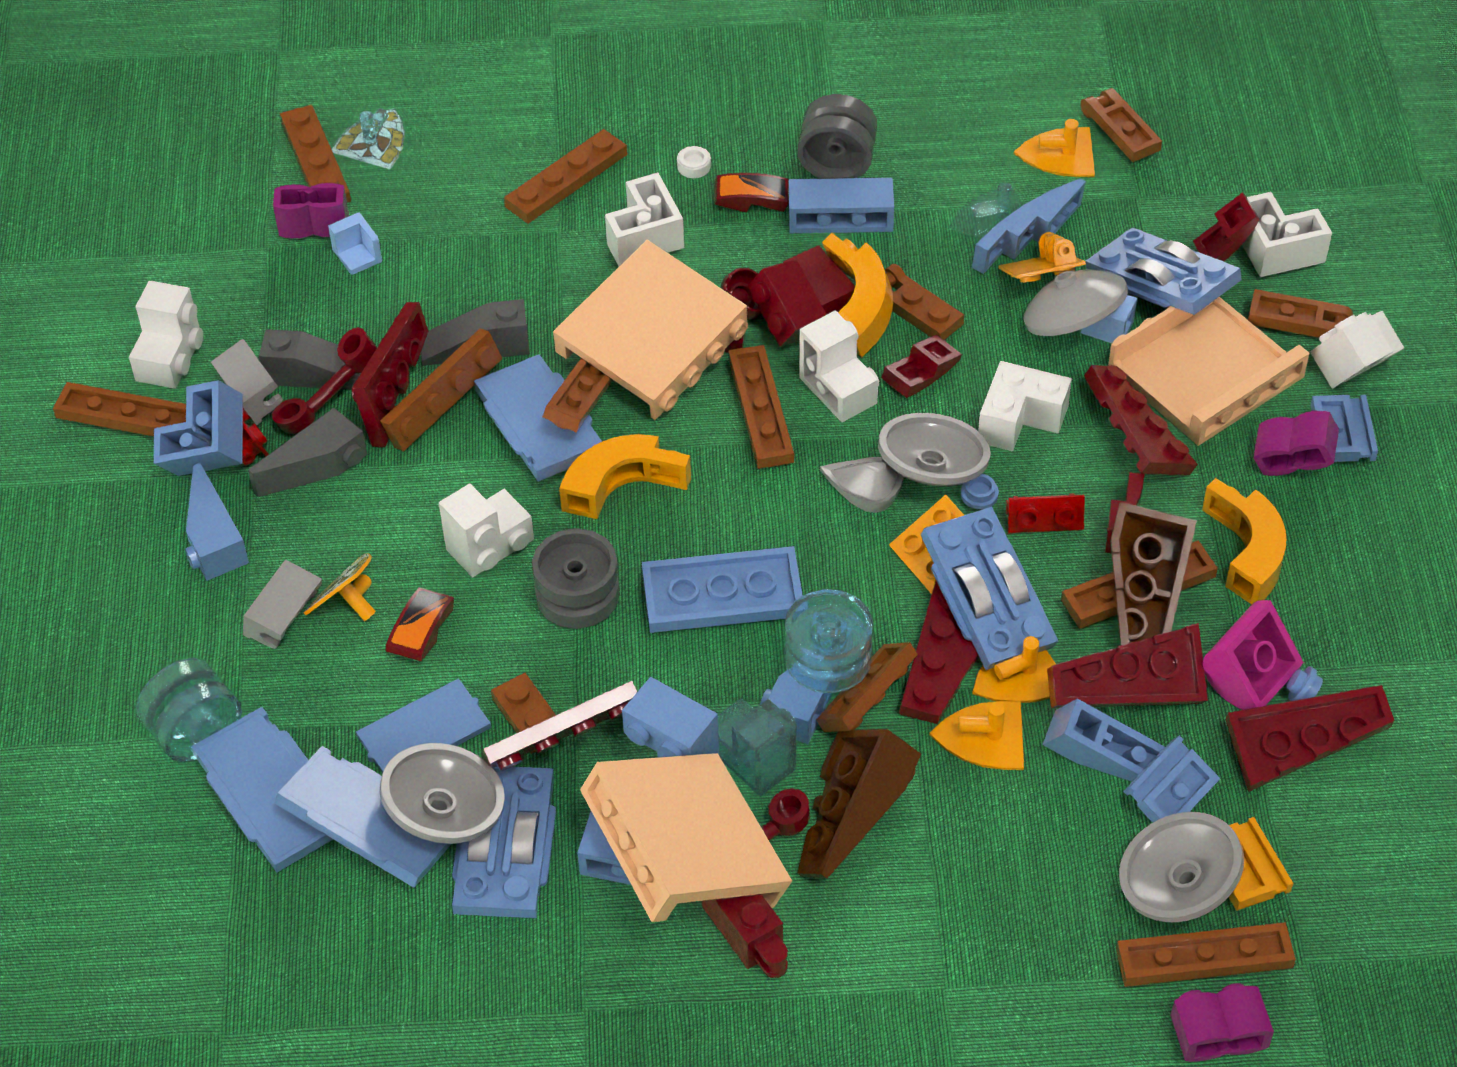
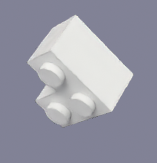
M659 173L627 181V208L605 214L607 245L617 265L620 266L646 240H649L667 253L683 249V217Z
M1272 192L1247 197L1260 220L1242 246L1260 277L1326 262L1332 231L1319 209L1285 216Z
M148 281L135 306L142 332L129 356L135 381L176 389L182 375L185 376L189 371L190 359L195 349H199L202 345L203 330L199 327L197 319V305L193 303L191 291L188 287Z
M835 310L800 329L799 378L841 422H844L877 404L879 379L872 368H867L857 358V329L852 322L846 321Z
M1383 311L1374 315H1368L1364 312L1356 317L1355 315L1348 317L1335 325V328L1319 337L1321 344L1311 350L1310 353L1333 389L1389 359L1404 349V346Z
M1000 361L980 412L978 431L987 440L989 446L1009 451L1014 450L1023 425L1059 434L1069 405L1072 378Z
M468 484L439 502L446 550L472 578L484 570L493 568L500 560L515 551L522 550L529 542L534 540L531 515L505 488L490 498L485 499L471 484Z

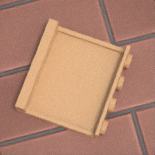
M646 240L553 331L555 352L565 359L572 353H575L648 403L650 405L651 418L656 420L664 411L667 412L674 407L679 395L687 387H693L699 381L702 372L711 363L715 364L721 359L725 348L733 340L737 341L745 334L748 328L747 305L649 240Z
M1218 297L1195 315L1168 306L1165 311L1157 316L1147 318L1139 327L1126 335L1118 336L1113 341L1110 347L1108 365H1114L1123 370L1127 376L1126 380L1131 386L1142 393L1152 407L1199 446L1304 378L1310 353L1301 345L1286 352L1227 302Z
M718 753L597 762L580 789L651 922L666 921L678 903L762 894L771 908H774L792 882L788 872Z

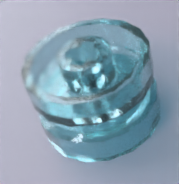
M831 589L809 592L793 603L786 614L784 660L789 674L799 685L814 692L836 693L849 690L864 679L870 670L872 658L873 619L869 608L858 597L841 590Z
M197 658L179 660L160 670L142 689L135 706L137 718L155 737L156 742L174 761L181 762L196 760L191 746L239 720L242 714L241 702L222 683L221 678L205 660Z

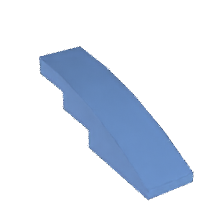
M1077 179L1052 189L1024 204L1000 221L976 244L972 268L984 274L1002 253L1015 259L1032 239L1038 242L1040 236L1046 232L1055 234L1081 205L1086 181Z

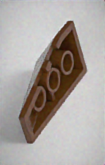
M1123 502L1119 503L1110 542L1121 645L1138 642L1165 632H1171L1197 520Z
M888 729L839 731L822 766L820 777L825 780L823 794L815 797L813 809L818 812L816 824L807 831L797 874L803 878L828 879L906 790L908 783L911 782L915 775V767L921 753Z

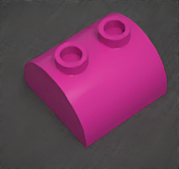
M1260 600L1254 602L1205 655L1203 668L1207 680L1215 691L1230 704L1245 710L1266 706L1304 662L1271 600Z

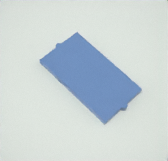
M458 678L356 731V735L368 752L369 762H375L383 774L388 762L399 752L409 747L426 743H443L458 746L490 729L491 723L480 709L478 698H472Z

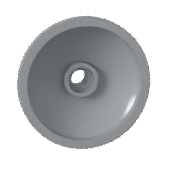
M1084 269L1063 272L1046 284L1028 304L1023 317L1026 328L1032 334L1039 336L1062 335L1086 328L1110 315L1124 302L1128 294L1127 284L1122 276L1105 270Z
M911 413L896 417L883 426L878 440L879 452L893 470L912 481L932 486H955L977 478L987 469L991 454L987 440L975 428L961 420L935 413Z
M426 743L412 746L399 752L386 765L380 782L381 801L392 820L410 834L437 843H462L484 835L497 823L504 806V788L495 770L484 759L473 752L450 744Z
M1200 812L1172 814L1151 823L1130 842L1120 863V886L1130 905L1137 912L1150 919L1162 922L1192 920L1217 908L1234 891L1240 881L1244 868L1243 848L1234 830L1226 822L1213 815Z

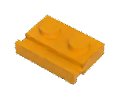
M1252 817L1246 823L1229 825L1236 833L1244 853L1242 876L1236 888L1229 896L1236 911L1270 900L1281 892L1285 894L1290 893L1294 883L1256 819Z

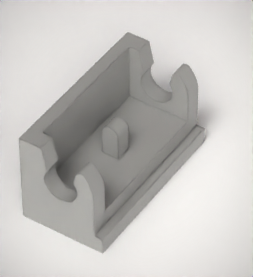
M241 339L211 361L226 385L243 394V408L256 425L263 421L261 418L274 410L282 402L283 399L280 394L272 396L268 401H263L278 386L244 339Z
M285 559L244 614L243 636L249 639L251 637L268 647L276 649L281 643L280 641L284 637L286 630L310 598L316 595V590L322 585V579Z

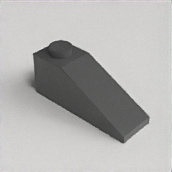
M524 299L486 303L429 330L421 351L422 365L442 364L480 328L490 332L502 357L530 354Z
M265 330L259 359L277 386L321 388L345 364L338 356V344L302 331ZM356 373L341 389L352 390L353 384L360 374Z
M335 408L331 409L248 469L253 493L257 497L341 475L350 467L357 465L367 455L363 431Z

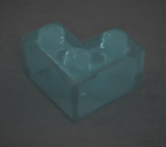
M741 697L718 715L719 756L728 768L761 797L796 770V721L789 711L784 708L779 709L769 699L758 707H752Z

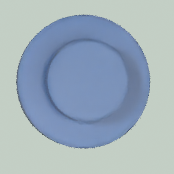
M981 474L977 478L963 483L961 487L962 501L971 508L986 509L993 506L998 500V487L988 475Z
M1309 666L1304 671L1298 669L1294 672L1286 686V689L1290 691L1288 696L1290 701L1312 698L1317 695L1323 679L1317 675L1316 669Z

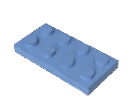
M794 546L642 562L650 633L804 617L805 607Z

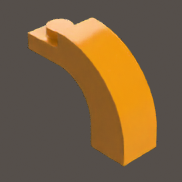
M831 233L822 242L827 255L842 271L856 281L851 299L838 313L846 321L852 322L857 329V354L862 358L879 341L888 326L893 309L892 288L879 256L867 242L858 249L850 240L845 239L842 241Z
M624 435L602 441L583 452L568 468L559 487L561 510L566 513L598 519L609 494L616 488L631 482H652L687 490L691 481L690 455L674 450L659 449V436Z
M1215 478L1206 486L1202 511L1235 532L1245 544L1246 548L1229 565L1225 587L1252 605L1256 601L1265 600L1279 579L1286 549L1285 526L1276 508L1259 491L1255 490L1245 498L1235 488L1227 486Z

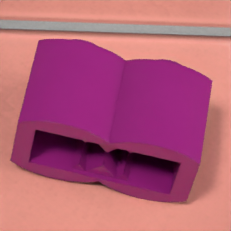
M322 183L307 187L292 184L274 189L273 209L278 233L281 237L304 238L313 234L321 237H330L328 225L349 217L343 185Z
M1316 410L1302 413L1295 418L1276 417L1265 420L1258 427L1253 458L1262 474L1268 476L1286 475L1297 469L1317 470L1328 467L1335 461L1339 428L1328 411Z
M1235 983L1224 987L1218 993H1203L1200 990H1191L1174 1000L1170 1015L1184 1059L1189 1062L1211 1060L1226 1054L1242 1055L1258 1052L1269 1048L1274 1034L1258 986H1244L1241 983Z

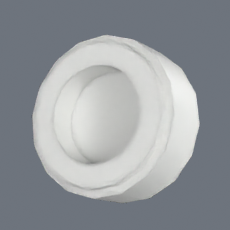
M698 146L682 149L677 156L678 171L687 178L705 176L711 168L710 153Z

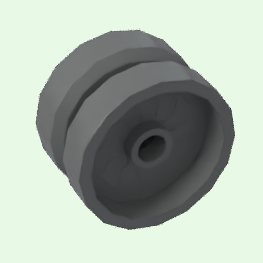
M841 94L822 96L810 103L804 113L802 132L798 142V158L802 166L813 176L821 179L858 178L865 174L872 162L873 145L877 134V118L873 110L863 101Z
M579 528L562 530L545 538L535 549L532 559L535 595L538 609L547 620L560 627L579 629L600 623L607 619L615 610L620 596L618 562L615 548L604 536L592 530Z

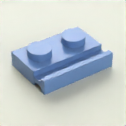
M1350 395L1312 396L1311 411L1330 412L1339 428L1334 462L1359 461V458L1369 457L1370 461H1376L1378 448L1366 395H1360V398L1350 399Z
M1180 735L1172 739L1123 791L1127 796L1130 794L1138 802L1136 804L1138 808L1152 822L1172 814L1190 812L1220 780L1218 775L1193 749L1189 750L1182 743L1184 739Z

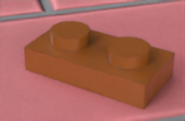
M526 673L491 689L493 701L516 733L556 716Z

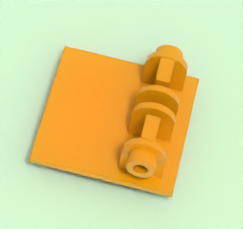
M1046 232L1040 236L1038 241L1040 257L998 265V268L1011 277L1019 278L1020 282H1032L1041 279V274L1054 271V275H1059L1066 271H1075V267L1086 265L1084 260L1076 257L1074 245L1070 240L1052 232Z
M944 495L889 544L931 594L936 580L931 570L934 562L924 544L921 533L926 527L964 516L947 495Z

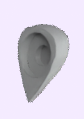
M867 457L820 466V471L830 484L851 504L866 512L877 513L885 511L897 497L904 480V476L893 470L882 457Z

